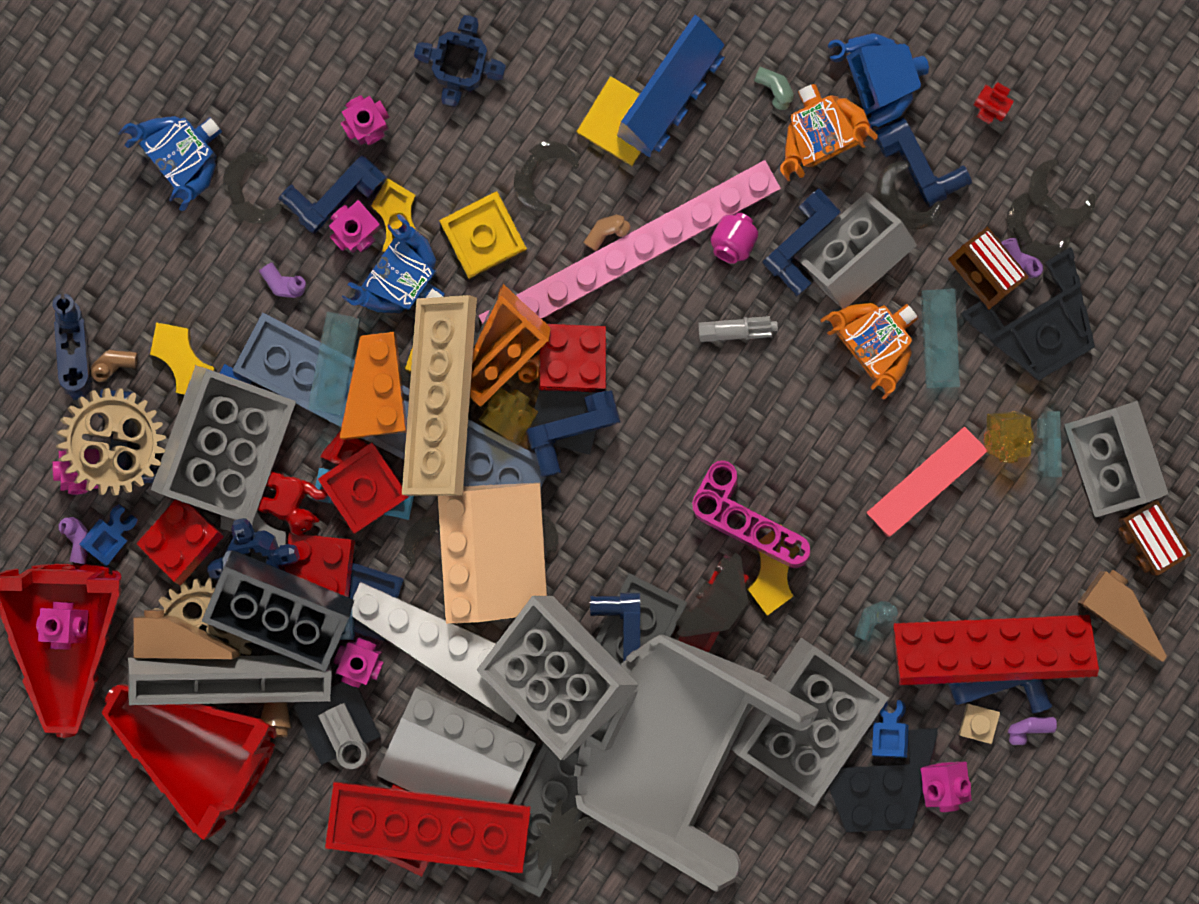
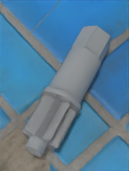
M770 316L744 317V319L698 323L700 342L772 337L771 331H778L777 321L771 322Z

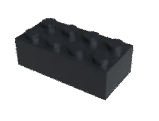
M231 550L202 622L325 672L348 622L355 600Z

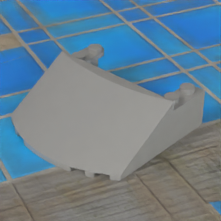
M661 634L629 654L620 665L639 685L621 709L580 745L578 764L575 765L574 776H577L578 795H575L577 809L717 892L735 882L741 869L739 856L734 850L693 826L752 705L787 726L798 730L810 726L819 710L765 679L766 676Z

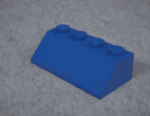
M694 15L620 123L617 136L648 157L651 156L654 150L659 153L662 151L670 139V136L666 133L671 125L679 126L689 111L685 108L689 99L692 97L697 100L707 85L702 80L709 71L715 73L725 59L721 55L725 44L700 17Z

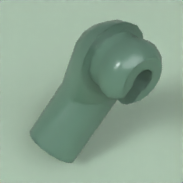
M761 66L759 67L754 82L771 88L775 96L772 101L773 106L779 110H786L794 99V93L787 78Z

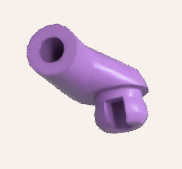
M1009 238L1001 242L1029 278H1036L1042 274V263L1037 258L1022 253L1016 238Z
M269 263L259 270L276 296L296 298L305 291L306 282L302 277L281 276L273 263Z
M75 517L62 519L59 523V531L61 534H65L73 544L70 562L86 564L88 551L81 547L79 543L89 531Z
M1029 717L1009 727L1007 732L1010 733L1009 742L1012 745H1025L1027 743L1026 733H1054L1057 723L1054 717Z

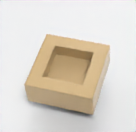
M967 703L959 735L992 744L1000 712Z

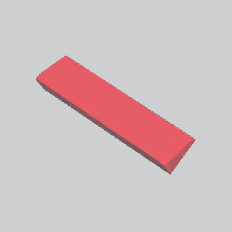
M963 427L866 513L887 537L892 536L987 453L988 450L966 427Z

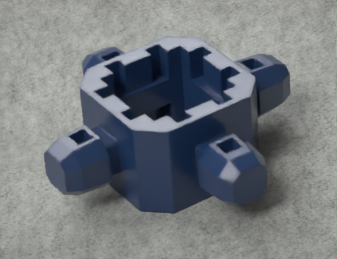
M464 15L458 27L460 34L449 31L440 36L437 48H433V44L424 42L417 43L414 58L426 64L433 62L432 72L439 84L447 86L443 88L441 97L442 104L445 106L456 108L462 97L460 89L471 92L481 86L483 75H487V79L496 81L503 80L506 65L495 59H491V62L487 61L488 50L481 39L474 37V35H477L479 27L476 17ZM456 44L475 49L478 52L474 74H472L471 79H464L442 72L446 50H448L449 45L454 46Z
M242 518L233 522L231 529L233 539L224 556L209 563L208 573L211 579L219 580L231 550L245 554L250 553L251 549H254L255 553L261 552L262 557H267L266 564L280 570L295 564L299 560L300 555L297 546L288 544L280 545L279 547L275 535L265 530L254 532L250 521Z

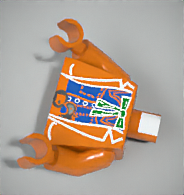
M811 84L798 91L805 108L791 114L792 122L788 126L785 161L781 164L780 171L787 181H790V174L794 171L799 178H803L805 173L800 166L801 162L803 166L814 167L857 145L865 148L864 142L867 141L866 137L869 135L872 139L876 140L878 135L870 128L866 113L862 108L847 98L830 95L822 99L816 84Z
M873 303L849 305L821 318V323L828 320L833 326V329L827 332V334L833 335L836 333L872 380L875 381L871 385V389L874 390L877 386L883 387L885 395L882 396V399H886L895 390L896 384L905 374L912 355L909 345L913 340L905 331L919 319L912 308L905 304L892 315L885 305L878 307Z

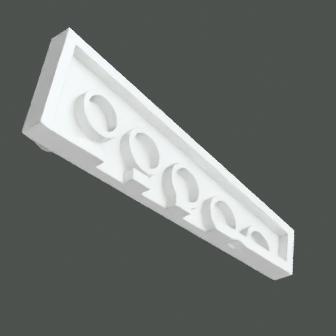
M360 582L353 597L355 601L352 607V616L508 721L514 722L517 713L477 671V668L496 645L495 642L453 623L446 624V620Z

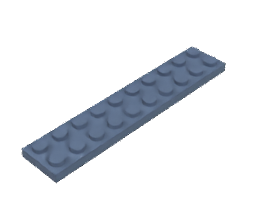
M262 312L232 371L280 396L296 401V404L342 427L355 360ZM403 386L406 418L408 419L410 389ZM468 419L463 486L540 483L542 487L546 477H541L540 475L541 471L536 454ZM406 432L363 437V439L371 443L373 442L376 446L403 460L405 459Z

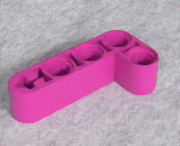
M717 461L712 464L692 502L693 511L697 519L789 567L800 568L804 566L810 558V545L808 541L801 535L730 500L738 483L737 471L727 461ZM720 470H726L732 475L731 481L726 485H718L714 481V475ZM704 499L714 500L717 504L716 510L707 515L701 513L698 509L701 501ZM733 514H741L746 518V524L741 529H732L727 523L729 517ZM767 528L771 529L776 537L772 543L765 545L757 540V534L760 530ZM781 536L787 537L784 540V544L791 548H794L797 544L801 545V552L804 555H797L794 559H791L790 551L782 546L780 552H776L775 550L781 542Z

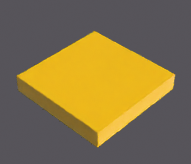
M610 76L578 128L577 134L633 166L641 152L619 138L617 133L622 119L640 93Z
M498 191L439 220L469 279L527 250Z

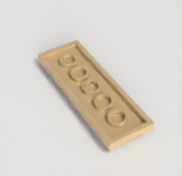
M466 295L416 299L402 495L463 496L476 297Z

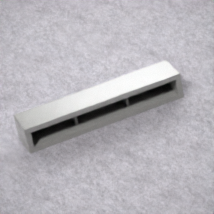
M285 655L239 656L234 659L128 658L129 705L330 701V663L324 672Z

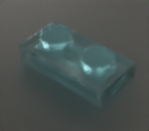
M1060 411L1042 412V419H1037L1038 438H1043V451L1038 452V470L1043 471L1044 478L1062 477Z

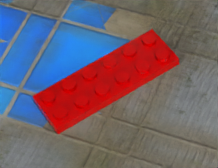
M1090 615L893 623L899 685L1098 677L1099 666Z
M335 781L333 782L325 849L523 873L531 806Z

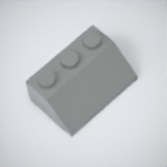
M866 192L796 253L794 258L826 295L843 309L854 302L913 250L917 244L903 222Z
M1138 401L1064 424L1095 517L1148 503L1169 494Z

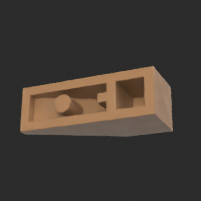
M1114 570L1110 574L1106 571H1100L1078 603L1151 657L1163 662L1167 656L1134 592L1126 586L1128 580Z
M144 610V615L134 618V658L234 659L239 657V649L176 616H164V610Z

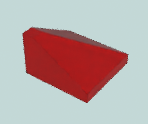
M339 432L320 457L338 466L368 444L357 438L342 440L340 439Z

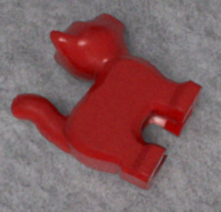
M271 471L266 486H269L271 490H276V496L274 499L262 496L257 511L271 513L278 519L286 521L289 524L291 533L300 536L304 532L311 530L314 524L319 522V519L310 511L299 509V506L306 494L316 500H323L327 497L326 491L324 489L319 490L312 483L300 478L285 477L283 474Z

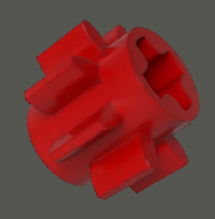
M999 82L993 88L985 84L973 106L980 109L976 117L988 124L992 123L994 118L1002 122L1014 100L1007 97L1011 89Z

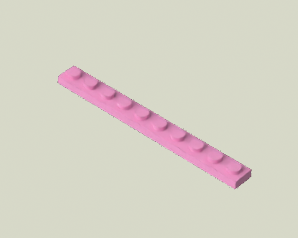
M764 160L516 296L543 319L715 226L723 216L735 215L779 191L781 188L767 162ZM489 310L479 315L482 324Z

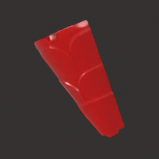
M45 564L31 566V569H27L19 574V569L16 568L0 572V617L9 636V644L23 673V684L45 733H56L57 737L68 738L75 736L83 728L99 680L97 673L110 638L108 633L122 592V576L118 571H112L111 575L109 574V568L90 564ZM53 602L73 603V609L88 610L86 643H71V649H51V642L38 641L39 633L37 632L36 623L40 615V608H53Z
M127 684L114 686L105 697L106 705L102 715L133 759L139 760L160 792L166 795L192 832L196 833L203 840L212 837L226 825L227 821L223 819L226 815L232 814L233 811L237 813L262 777L275 748V744L270 742L271 737L274 739L277 736L276 729L259 718L220 710L216 706L207 704L129 705Z

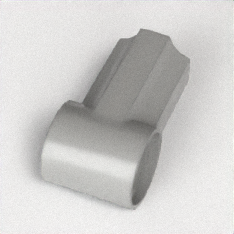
M345 703L318 715L335 749L340 765L346 769H356L365 765L369 759L370 752L368 746L363 742ZM351 744L358 746L361 750V758L355 764L348 762L345 758V750Z

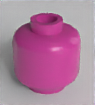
M743 213L723 216L711 236L714 254L728 263L746 260L758 240V230L753 225V220Z

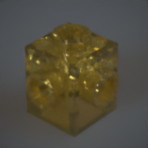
M500 387L490 399L479 421L518 445L539 411L528 405L531 398L514 388L510 394Z
M1017 411L987 414V431L984 433V445L988 450L987 453L999 458V462L1015 463L1018 462L1019 457L1031 456V446L1034 442L1031 417Z

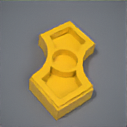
M388 178L371 205L381 215L386 226V240L382 249L383 252L386 251L395 238L388 229V224L393 229H398L402 226V222L398 219L397 215H403L410 224V227L416 230L412 220V205L416 195Z
M156 322L150 355L162 359L169 365L175 376L176 393L185 395L195 365L215 371V367L203 363L194 353L190 343V329Z
M771 530L758 541L761 544H770L775 540L776 535ZM782 535L780 545L775 551L779 553L782 546L790 551V558L793 559L800 549L797 545L794 548L785 545L784 540L787 537ZM758 551L760 570L748 591L768 616L793 597L787 581L789 566Z

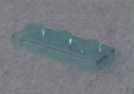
M955 289L922 290L921 304L926 389L960 387Z
M327 312L308 409L336 415L342 414L360 318Z

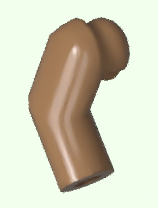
M618 214L600 219L596 222L583 243L590 249L597 251L608 235L615 233L620 237L626 236L630 230V223L624 220V216Z
M108 350L93 363L91 376L97 382H104L119 367L136 369L138 354L136 352Z

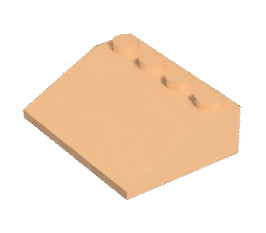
M540 483L463 486V496H438L446 624L516 618L532 596H547Z

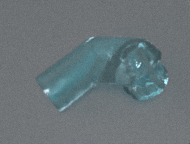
M880 601L866 607L862 612L854 636L870 641L875 625L885 621L893 622L897 618L898 610L896 606L891 605L888 601Z

